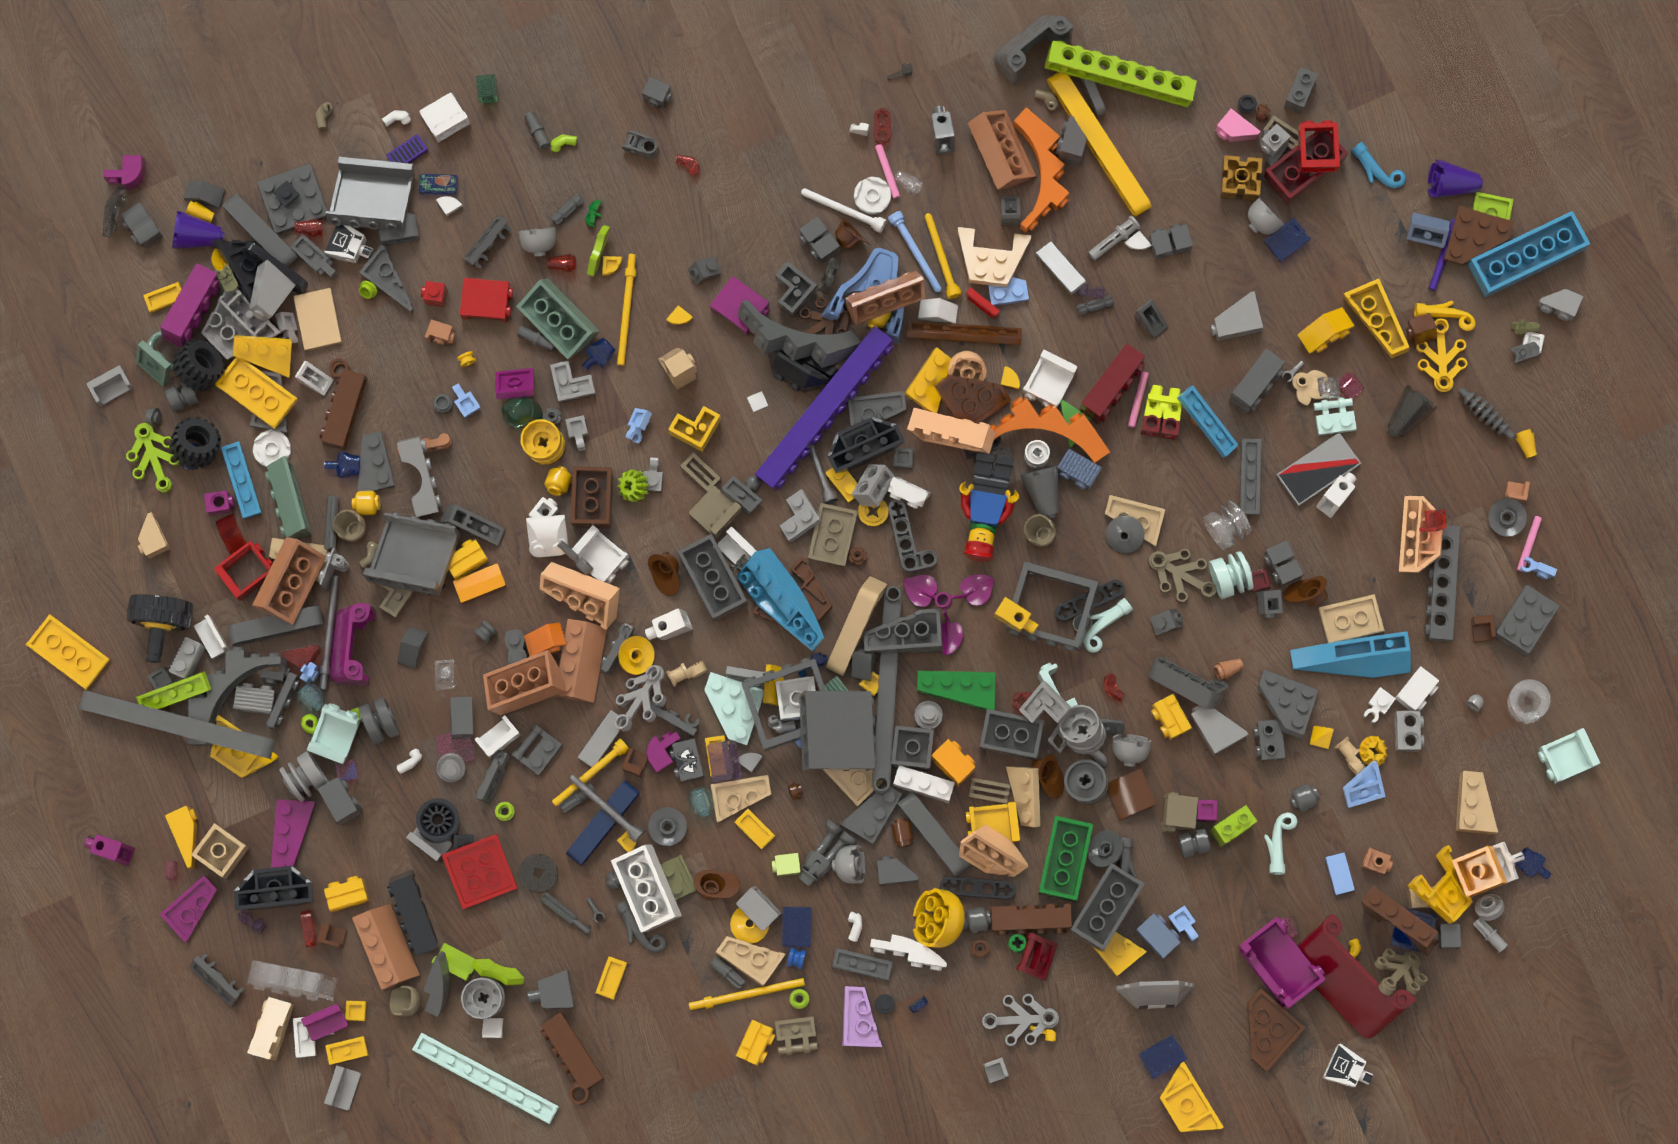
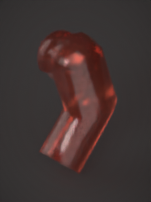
M677 154L676 164L686 165L691 175H696L700 172V165L694 157Z
M1110 673L1105 676L1103 681L1105 692L1120 702L1124 693L1116 688V676Z

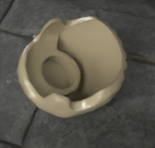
M346 509L340 511L333 520V530L345 541H358L365 533L366 525L364 518L353 510Z
M1037 514L1031 516L1026 521L1024 534L1030 543L1045 547L1054 541L1056 528L1047 516Z
M400 986L392 990L390 1011L393 1015L408 1017L418 1011L420 995L415 988Z

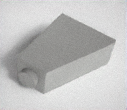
M268 260L257 267L249 308L254 313V316L263 322L273 316L295 287V284Z
M1255 291L1247 294L1214 319L1213 325H1211L1212 336H1216L1217 341L1262 331L1263 324Z
M1200 705L1192 709L1193 713H1191L1190 718L1213 756L1248 736L1246 730L1216 709H1207Z

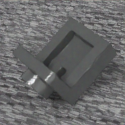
M714 256L695 261L688 269L695 285L700 284L703 280L717 277L722 273Z
M1169 609L1150 617L1156 636L1183 627V617L1177 609Z
M287 663V666H281L280 672L261 669L260 678L265 680L264 683L276 685V682L285 683L289 672H291V667H288L289 664Z

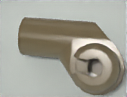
M1036 89L1034 98L1044 100L1050 111L1058 108V101L1052 92Z
M329 102L323 103L315 112L318 130L327 129L326 118L333 109L332 104Z
M373 541L366 545L367 557L359 562L364 570L371 566L378 544Z

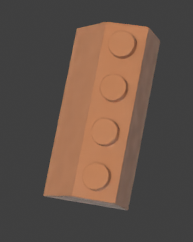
M1006 110L982 112L968 122L971 134L974 136L978 149L998 190L1012 188L1036 177Z
M917 271L908 272L896 279H889L883 284L871 286L862 292L849 295L845 298L846 307L854 325L925 299L924 279Z
M286 537L252 606L272 617L293 625L326 556L298 539Z
M568 619L564 637L567 643L562 648L559 669L563 674L565 692L555 695L556 697L589 703L595 702L600 665L607 630L600 627V625Z
M548 650L483 674L487 708L489 711L500 716L565 692L563 674Z
M391 904L371 909L352 917L381 990L386 991L421 976Z

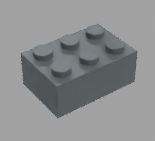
M1266 348L1232 392L1229 402L1245 414H1248L1250 410L1254 412L1262 400L1260 397H1265L1273 386L1272 381L1277 382L1285 370L1283 368L1285 361Z
M1526 585L1495 631L1496 639L1526 657L1560 605Z
M987 709L979 750L1036 760L1044 720L1038 719L1035 723H1031L1025 716Z

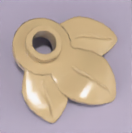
M1312 370L1307 374L1303 372L1297 373L1293 377L1292 385L1297 390L1296 397L1298 401L1308 406L1311 398H1326V389L1322 383L1327 379V375L1318 370ZM1299 379H1304L1305 384H1300Z

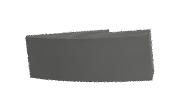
M443 951L435 958L423 990L430 994L424 1011L437 1017L445 1010L449 994L450 975L446 954Z

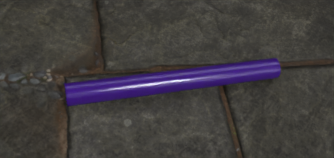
M1455 219L1451 220L1445 246L1441 250L1428 288L1431 291H1436L1446 262L1443 259Z

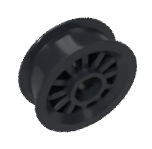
M435 798L428 800L419 808L416 824L419 833L424 839L432 843H444L452 839L454 834L457 833L460 819L457 809L451 802ZM441 817L443 822L440 825H435L433 819Z

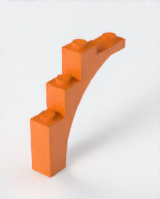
M1027 107L1014 120L1013 126L1024 136L1034 151L1040 170V193L1033 211L1020 224V229L1025 234L1028 230L1032 231L1039 223L1038 219L1041 216L1045 217L1050 212V207L1057 211L1059 207L1064 208L1069 202V192L1057 182L1065 173L1063 171L1065 164L1050 152H1054L1057 149L1060 136Z
M1027 397L1015 399L1010 407L1014 414H1007L1000 419V424L990 426L996 432L994 439L1005 432L1023 428L1045 429L1056 432L1078 444L1094 463L1110 453L1108 447L1084 412L1074 414L1069 418L1070 422L1067 423L1055 404L1053 406L1049 404L1044 407L1039 415Z

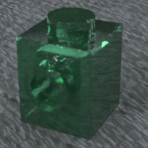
M495 74L476 76L479 103L490 105L498 101Z

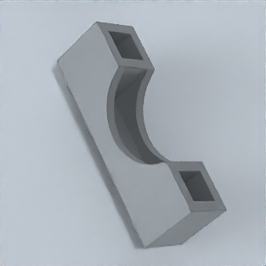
M418 436L398 441L397 446L401 461L414 465L422 477L421 489L411 498L416 517L439 512V507L442 504L440 496L435 495L434 488H437L435 477H431L429 472L432 469L430 458L426 459L424 451H427L425 440H421V437Z

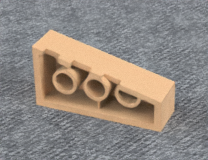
M917 408L913 409L907 428L925 442L990 454L996 434L989 424L983 422L977 424L967 419L961 420Z
M553 562L541 573L540 590L560 602L562 600L570 606L569 608L574 611L578 609L583 612L590 621L596 620L603 629L607 630L617 618L620 588Z

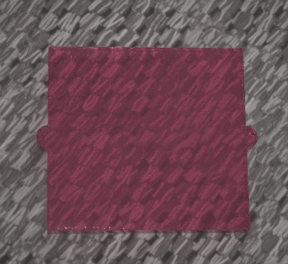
M451 733L436 736L439 748L437 752L440 754V758L447 753H454L462 757L464 762L476 760L473 749L475 744L471 738L451 740Z

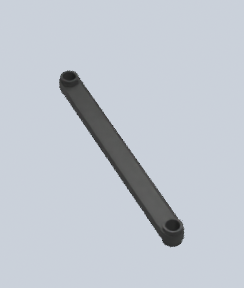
M890 586L884 592L882 625L889 624L900 618L902 594L896 586ZM894 591L898 597L891 599L888 596V592ZM880 652L875 727L876 745L874 746L877 764H875L872 775V788L878 794L887 792L890 786L898 653ZM876 781H884L886 788H877Z

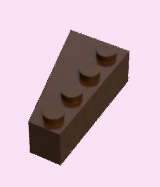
M1071 903L1060 907L1055 904H1046L1043 907L1038 905L991 907L992 932H996V935H1008V931H1016V934L1026 935L1027 931H1035V934H1047L1048 930H1055V934H1066V930H1070L1072 927Z

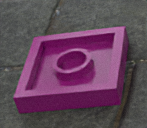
M526 368L496 372V400L534 396V369Z

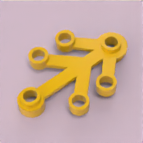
M1440 318L1435 321L1436 326H1443V330L1437 329L1438 354L1428 346L1427 342L1421 343L1425 345L1424 350L1419 348V344L1416 345V350L1419 353H1424L1439 366V373L1429 366V362L1426 359H1421L1417 364V368L1419 371H1425L1434 379V386L1439 392H1448L1453 387V378L1460 370L1466 368L1467 360L1464 358L1457 359L1455 366L1448 373L1447 364L1466 348V342L1462 339L1457 340L1454 347L1446 354L1445 333L1449 328V324L1445 319ZM1457 343H1462L1463 348H1458ZM1424 362L1426 368H1421L1420 363ZM1458 362H1464V367H1460ZM1441 380L1446 381L1447 385H1446V386H1442V385L1440 384V381H1441Z

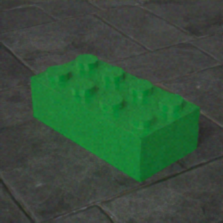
M1059 816L1054 817L1038 894L1077 902L1093 824Z

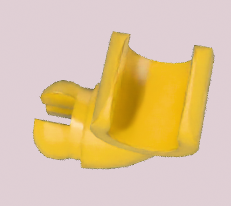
M1358 939L1349 941L1351 947L1349 953L1354 958L1361 951Z

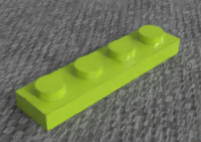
M202 672L136 698L139 705L161 709L212 689L206 673Z

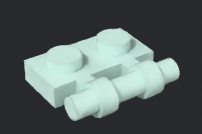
M1343 397L1335 401L1321 400L1320 403L1313 404L1314 411L1322 410V415L1315 417L1318 436L1357 430L1354 411L1346 412L1345 408L1346 406H1353L1352 398L1344 399ZM1339 408V413L1329 414V409Z

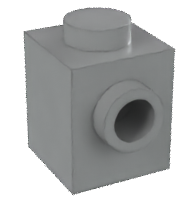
M1276 124L1261 139L1259 145L1265 154H1270L1274 157L1289 142L1291 136Z

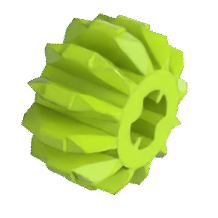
M631 469L628 472L622 473L623 477L618 478L621 483L617 487L621 489L619 494L623 496V499L631 502L645 499L644 494L649 493L646 488L650 485L646 483L648 477L644 476V472Z

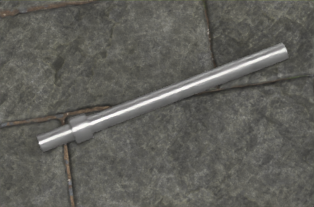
M332 576L323 659L322 666L319 669V674H321L320 690H327L328 675H330L331 671L330 658L339 576Z

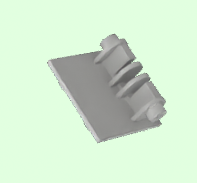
M332 548L331 553L328 552L325 563H327L325 570L320 572L318 578L319 584L325 591L329 587L335 569L342 572L349 569V563L334 548Z

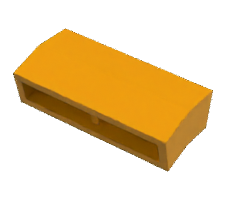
M498 564L453 581L461 603L506 585Z

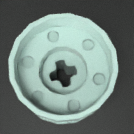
M1241 551L1235 553V559L1232 554H1229L1227 565L1221 557L1209 561L1210 574L1221 599L1234 596V586H1236L1240 593L1244 592V586L1248 591L1253 589L1252 572Z

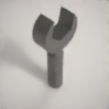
M563 540L557 544L567 556L576 561V565L584 574L588 575L594 569L584 558H579L578 554Z

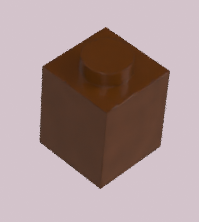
M1430 313L1408 320L1406 332L1408 338L1413 339L1415 345L1437 338V326Z

